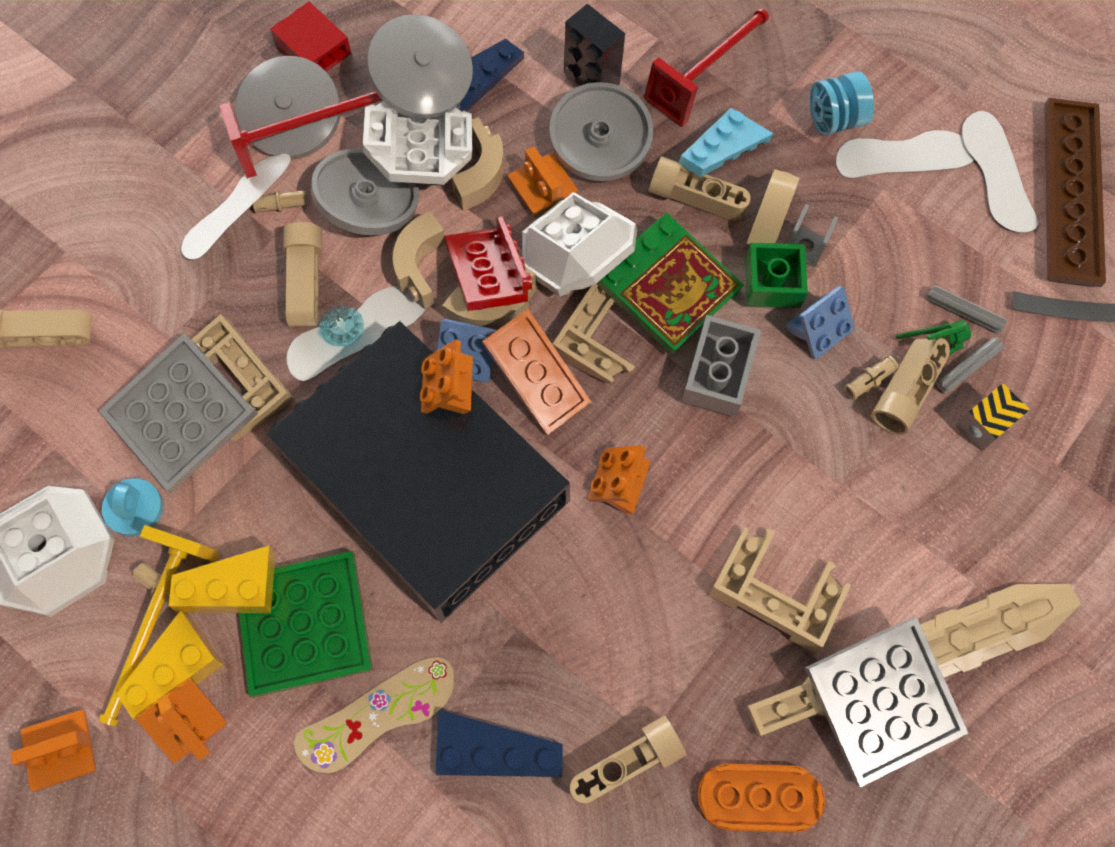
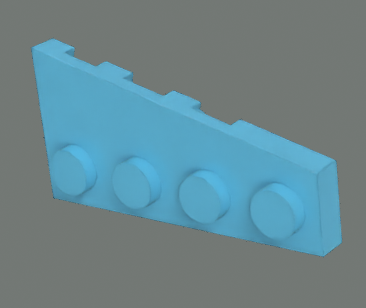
M730 108L681 155L678 164L701 177L723 166L725 161L737 159L742 152L746 150L750 152L756 149L758 144L770 142L774 133L745 117L741 112Z

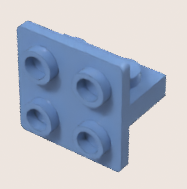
M838 286L829 294H825L786 324L788 333L807 341L811 357L815 359L819 358L855 329L844 287Z
M443 319L440 324L437 350L453 340L461 341V353L473 357L472 380L487 383L490 380L493 359L481 341L496 330Z

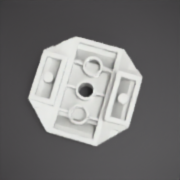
M384 101L376 106H366L363 153L389 182L444 185L471 160L472 114L466 111L461 112L455 108L450 112H445V115L436 118L421 119L401 114L389 107Z
M573 192L564 200H560L522 231V256L525 262V269L528 268L536 273V281L560 297L569 294L571 290L595 285L635 251L636 224L600 202H591Z
M47 486L0 514L1 606L51 617L106 583L107 567L113 550L114 538L86 491ZM43 541H46L45 547L41 551H38L39 545Z

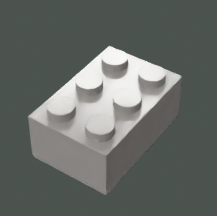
M706 315L681 402L736 417L742 404L761 330Z

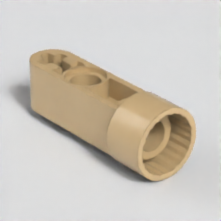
M662 156L648 192L664 198H672L731 221L740 220L751 201V196L746 189L707 174L699 177L681 164H678V162ZM707 193H712L716 197L709 196Z
M307 222L290 223L283 230V252L286 254L287 324L289 327L317 326L319 256L322 254V229L315 224Z
M0 310V349H8L9 347L88 345L91 339L92 315L82 310Z
M916 339L912 343L887 389L871 413L873 422L881 429L896 435L908 433L949 357L950 348L945 339Z
M664 715L641 728L644 734L642 738L577 774L570 784L572 797L580 803L592 802L657 763L664 769L687 756L678 735L666 716ZM638 746L647 764L641 765L632 748ZM609 762H616L621 767V776L616 781H608L603 775V768ZM597 769L598 776L606 787L599 790V785L596 784L590 788V796L586 797L584 793L578 795L575 790L579 787L578 780L582 778L585 782L593 780L595 777L591 772Z

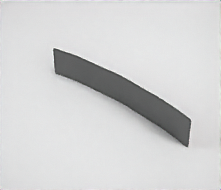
M1013 291V309L1062 318L1115 322V304L1062 300Z

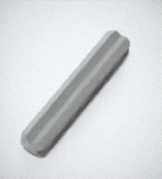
M933 286L928 294V300L997 333H1000L1007 323L1006 318L938 286Z
M992 338L937 382V388L942 393L948 394L1004 348V344L998 338Z

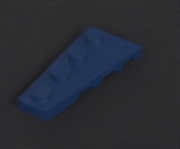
M505 38L471 57L473 66L472 81L466 96L456 108L461 112H467L524 59V52Z
M439 710L436 755L437 776L562 778L563 744Z

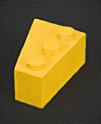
M266 546L172 575L169 607L177 613L180 610L185 613H271L275 552L270 546Z
M180 610L116 695L131 718L136 720V716L187 678H192L196 684H199L223 666L224 663L193 618Z

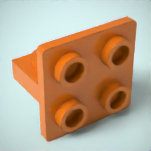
M534 146L525 150L523 167L508 174L509 181L534 216L553 207L571 193H578L577 187L553 153L541 157Z
M453 340L424 359L421 367L423 386L420 392L422 413L428 414L438 407L461 414L471 411L473 357L461 353V341Z
M642 445L606 448L600 457L595 478L590 485L588 500L591 502H607L625 514H634L651 461L644 458L646 448Z
M192 678L184 680L136 716L137 722L173 763H176L190 753H193L199 761L210 753L207 739L226 725L225 718Z
M78 710L21 729L23 748L10 752L12 765L26 767L30 790L35 792L96 771L87 715L84 710Z

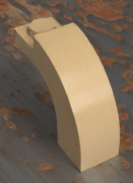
M479 117L472 119V140L481 155L480 159L470 169L455 174L452 177L453 191L463 211L475 207L488 199L498 188L504 172L503 144L498 133L492 136L488 126H483Z
M774 169L746 244L776 243L799 182V177Z
M431 210L412 220L401 231L393 250V265L401 292L404 293L409 290L415 302L420 301L424 309L434 305L432 290L419 272L418 267L421 260L428 253L445 245L444 230Z
M528 268L525 269V273H530L532 279V290H528V302L467 311L458 285L442 305L444 317L449 320L495 329L497 331L523 311L529 309V299L537 289L536 273Z

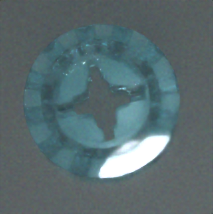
M344 304L337 308L332 306L329 312L323 313V318L319 323L320 332L328 343L334 346H347L360 338L364 330V321L362 315L354 307H346ZM338 318L346 322L345 329L347 332L344 333L343 329L339 326L336 327Z

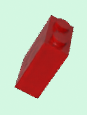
M310 1L270 28L275 45L286 56L308 59L319 65L326 72L352 54L348 37Z

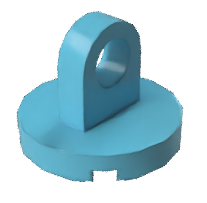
M139 478L125 479L115 484L107 492L102 502V516L106 525L117 534L127 537L140 536L144 525L154 528L163 514L164 500L158 489L149 481Z

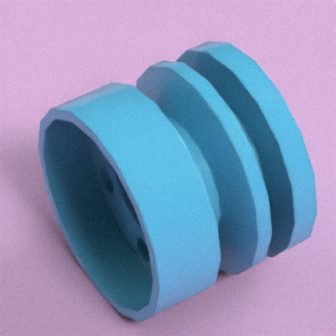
M854 71L840 75L837 79L831 77L812 84L809 97L810 111L814 124L822 135L827 136L835 132H842L846 128L853 129L865 126L871 122L874 114V96L871 85L862 72Z

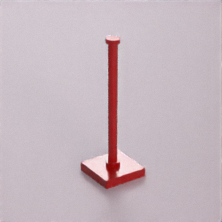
M759 8L748 22L684 75L658 57L652 62L644 99L679 126H684L689 120L698 86L692 81L759 24L766 23L769 19L768 12L763 8Z
M371 92L249 132L246 129L241 130L230 102L221 104L219 107L232 146L248 179L257 176L248 146H251V142L382 101V99L376 92Z

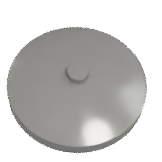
M404 15L388 21L374 35L367 54V73L375 92L389 107L409 117L421 119L436 118L445 115V112L454 110L466 96L472 81V60L464 41L451 27L429 16Z
M281 56L261 63L246 76L238 91L236 115L241 130L246 129L249 132L340 103V97L334 82L319 65L297 56ZM341 114L251 142V144L268 156L288 154L291 159L307 157L320 150L329 142L338 127Z
M589 83L569 91L555 106L550 119V143L557 159L572 173L595 181L615 180L636 170L647 157L653 139V122L645 104L628 89L611 83Z
M346 149L327 156L316 166L312 175L311 195L318 211L334 225L356 234L382 235L397 231L411 221L418 206L419 188L417 183L389 182L363 153V149Z

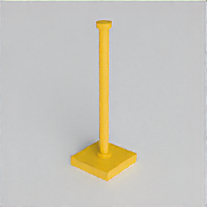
M144 525L140 537L169 547L167 553L170 556L104 714H100L99 722L117 726L119 721L117 715L122 702L116 693L140 662L170 589L172 575L176 574L182 558L186 559L187 554L211 562H217L220 555L219 551Z

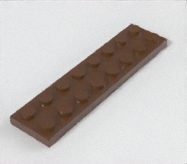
M1048 98L1044 104L1047 280L1102 287L1106 283L1099 104Z

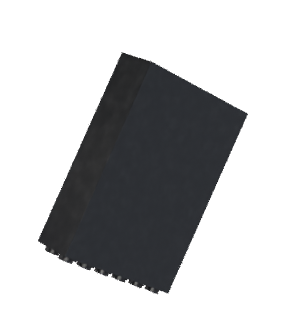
M399 321L394 326L386 328L381 337L373 344L366 345L353 361L342 365L337 374L329 381L321 383L316 388L315 393L308 399L297 403L293 411L284 419L276 421L266 435L290 466L421 603L443 623L570 502V482L473 390L471 392V411L466 414L440 407L428 414L422 413L420 392L423 386V374L421 367L424 359L433 354V352Z

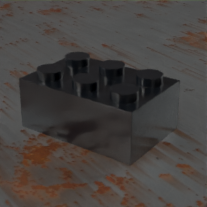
M588 3L565 21L563 72L568 79L575 81L580 86L597 82L619 85L626 33Z

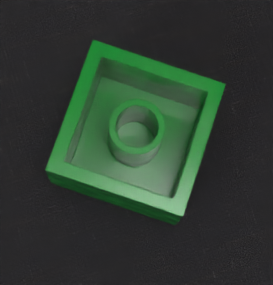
M750 243L745 256L746 302L748 307L801 308L808 294L805 244Z

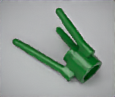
M959 320L952 324L946 323L941 326L896 335L897 339L930 334L927 336L928 340L943 338L951 345L950 356L955 351L963 349V342L971 338V330L965 321Z

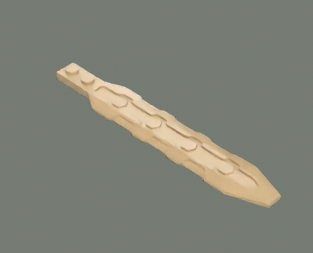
M1016 584L990 594L986 599L959 610L952 609L936 615L933 620L920 625L943 677H947L959 671L964 673L982 665V662L1013 650L1016 652L1044 641L1081 603L1071 584ZM809 677L798 687L746 707L758 737L813 715L826 717Z

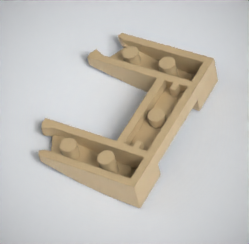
M596 283L590 287L552 345L563 361L611 384L614 381L612 376L623 370L629 374L635 366L591 338L613 303L621 307Z
M220 314L192 338L194 343L214 365L221 359L248 390L243 397L258 412L230 440L237 441L270 419L295 399L245 342L243 336L223 315Z
M744 527L709 596L734 610L737 606L788 633L790 641L816 655L823 648L851 584L848 582L843 587H840L830 574L836 566L833 562L828 561L806 605H802L753 578L775 531L766 529L764 538L748 537V528Z

